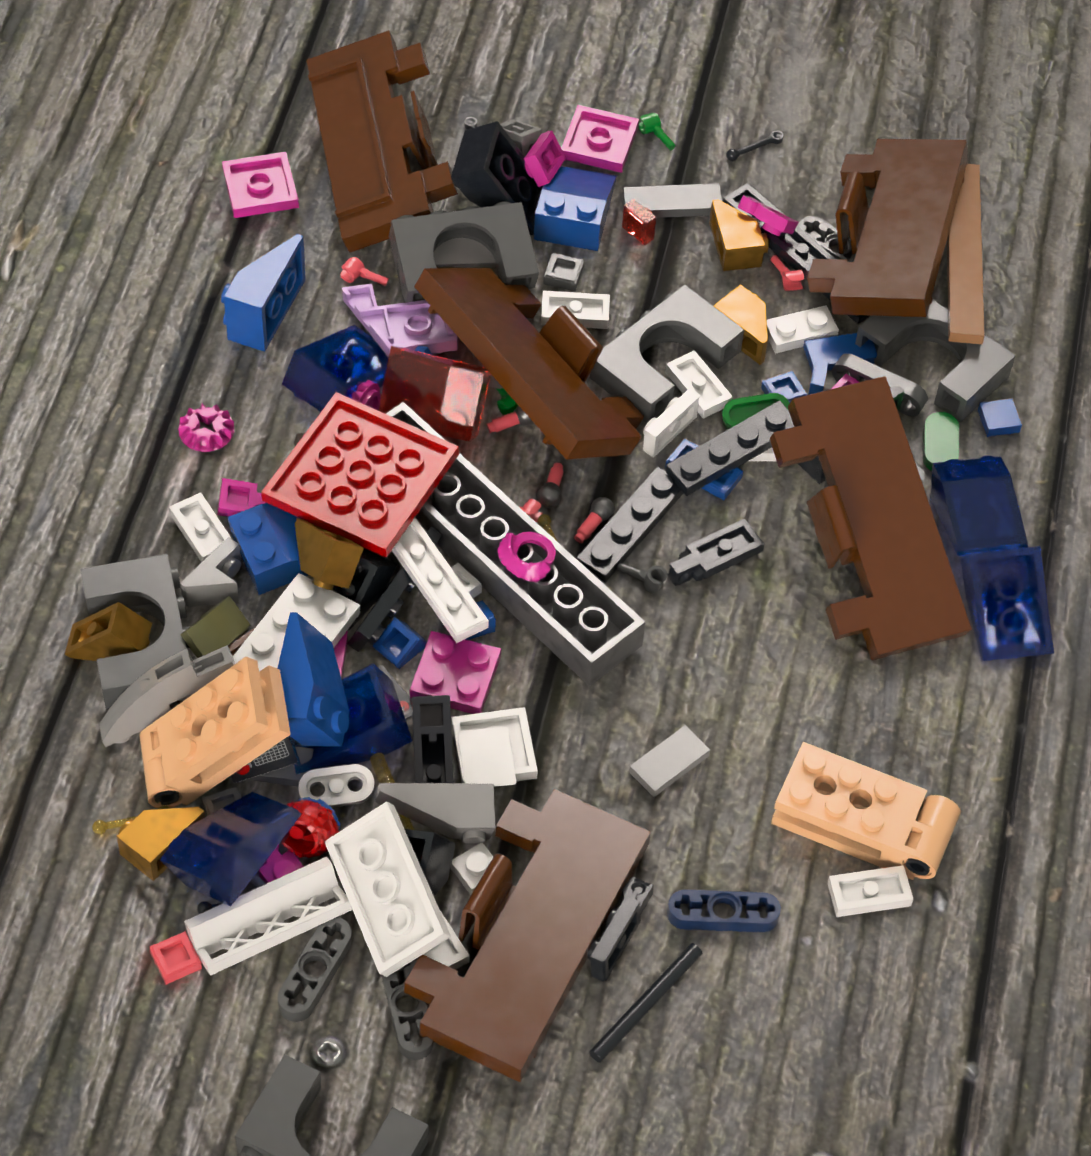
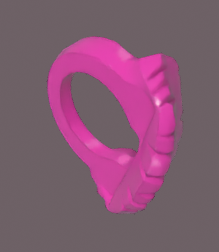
M522 532L518 535L507 533L498 547V557L501 559V563L506 566V569L516 577L529 582H539L540 579L545 578L550 572V566L553 564L556 556L554 544L546 536L536 532ZM533 543L541 546L546 551L547 557L541 562L527 563L521 560L517 553L520 546Z

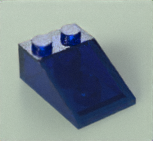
M352 325L295 350L282 385L291 390L297 398L306 401L321 413L336 392L352 398V393L357 391L358 386L368 380L377 383L381 388L396 374L395 369L405 360L403 358L390 359L373 337L356 325Z
M983 456L979 459H950L946 462L933 463L930 499L957 556L1028 550V541L1011 474L1002 457Z
M1040 546L970 553L961 559L965 596L981 662L1054 654Z
M374 663L342 679L349 707V728L344 735L342 747L302 746L292 737L288 736L298 760L294 764L296 775L314 769L351 765L381 758L413 741L393 681ZM296 747L314 749L312 759L301 765Z
M251 792L183 829L179 836L170 843L168 850L161 857L160 861L187 887L231 907L301 816V813L295 808Z

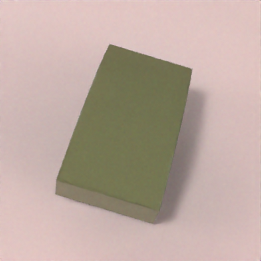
M228 596L201 616V619L180 635L194 655L199 658L229 645L250 626V623L232 598Z

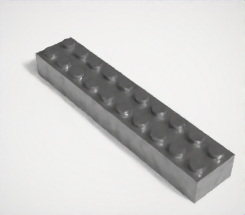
M404 402L386 413L391 417L445 440ZM459 453V456L415 518L425 532L431 526L440 532L442 537L437 545L455 562L472 574L484 589L586 684L591 686L643 646L645 621ZM522 532H536L546 536L554 544L556 556L553 564L550 566L551 570L545 578L540 579L539 582H529L516 577L506 569V566L501 563V559L498 557V547L507 533L518 535ZM527 543L519 547L517 556L524 562L537 563L543 561L547 554L541 546Z

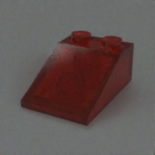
M392 345L378 411L386 414L404 402L439 435L471 442L479 434L491 374L485 367Z

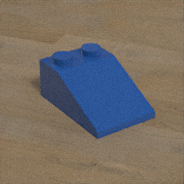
M560 166L550 183L544 185L541 190L535 212L534 240L598 251L617 176Z
M294 235L237 272L231 284L227 283L225 285L221 302L225 306L223 323L227 327L228 340L260 351H266L306 280L302 235Z
M268 503L257 505L228 517L232 538L239 544L241 558L258 595L291 583L298 573L308 576L300 567L295 522L299 517Z
M290 612L277 668L280 669L291 733L289 736L302 746L342 747L344 735L349 728V707L333 644L297 612Z

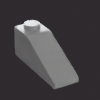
M379 783L375 793L376 803L382 805L387 801L395 806L397 813L451 839H462L463 843L466 844L485 842L486 839L491 838L495 830L494 784Z

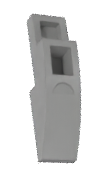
M228 645L195 660L192 659L188 649H185L157 664L134 681L118 697L99 723L104 746L107 747L114 743L121 744L130 740L134 734L141 732L173 709V702L184 701L235 665Z

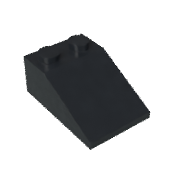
M498 121L465 130L451 175L454 185L460 189L469 201L481 208L494 206L500 202H510L511 204L522 202L529 234L534 235L535 212L543 186L538 187L534 178L528 175L525 169V156Z

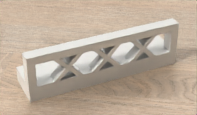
M326 856L184 921L200 961L211 976L351 911L352 907L347 895L338 885L333 864ZM332 898L337 900V902L326 907L319 906V904ZM293 916L300 917L294 922L283 923L284 920ZM256 933H264L263 936L255 940L248 939L249 936ZM221 949L228 950V952L213 959L209 956Z

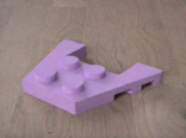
M372 284L342 287L343 301L390 359L406 358L418 346L428 347L431 354L458 350L459 337L438 314H430L428 312L430 304L426 300L377 306Z

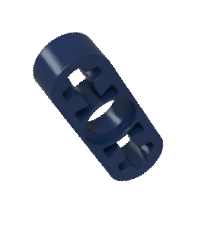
M683 889L675 892L670 897L667 917L673 926L684 930L768 932L778 924L781 906L775 896L766 892ZM725 903L734 909L735 914L730 918L723 919L715 915L713 908L717 904ZM681 904H688L689 915H682ZM702 904H707L706 917L701 916ZM742 905H746L745 918H740ZM758 907H765V911L768 913L767 918H760V914L757 912Z

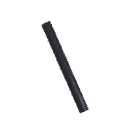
M691 943L593 1046L589 1054L595 1061L602 1062L702 955L701 949L696 944Z

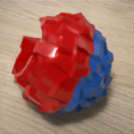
M310 797L300 798L295 802L287 803L284 808L287 827L282 831L281 843L291 853L294 852L296 856L301 858L317 857L327 852L324 841L337 834L340 830V822L335 814V810L323 800H315Z

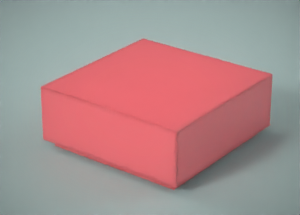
M186 931L149 947L150 953L166 985L202 969V963Z

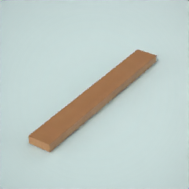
M967 164L964 173V183L961 184L947 237L948 341L982 345L984 340L980 165Z

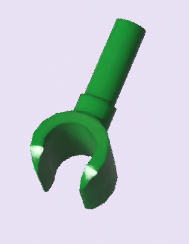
M657 113L640 116L642 122H639L638 127L643 135L654 132L656 137L670 151L676 147L674 142L661 128V121Z
M496 388L501 395V399L497 401V407L501 414L506 415L514 412L519 405L504 388Z

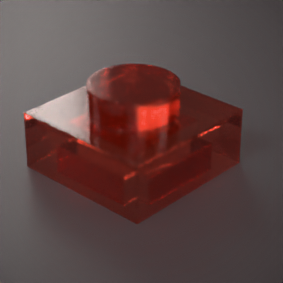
M632 199L624 205L622 228L644 245L648 244L655 236L656 216L649 208L643 207L636 200Z

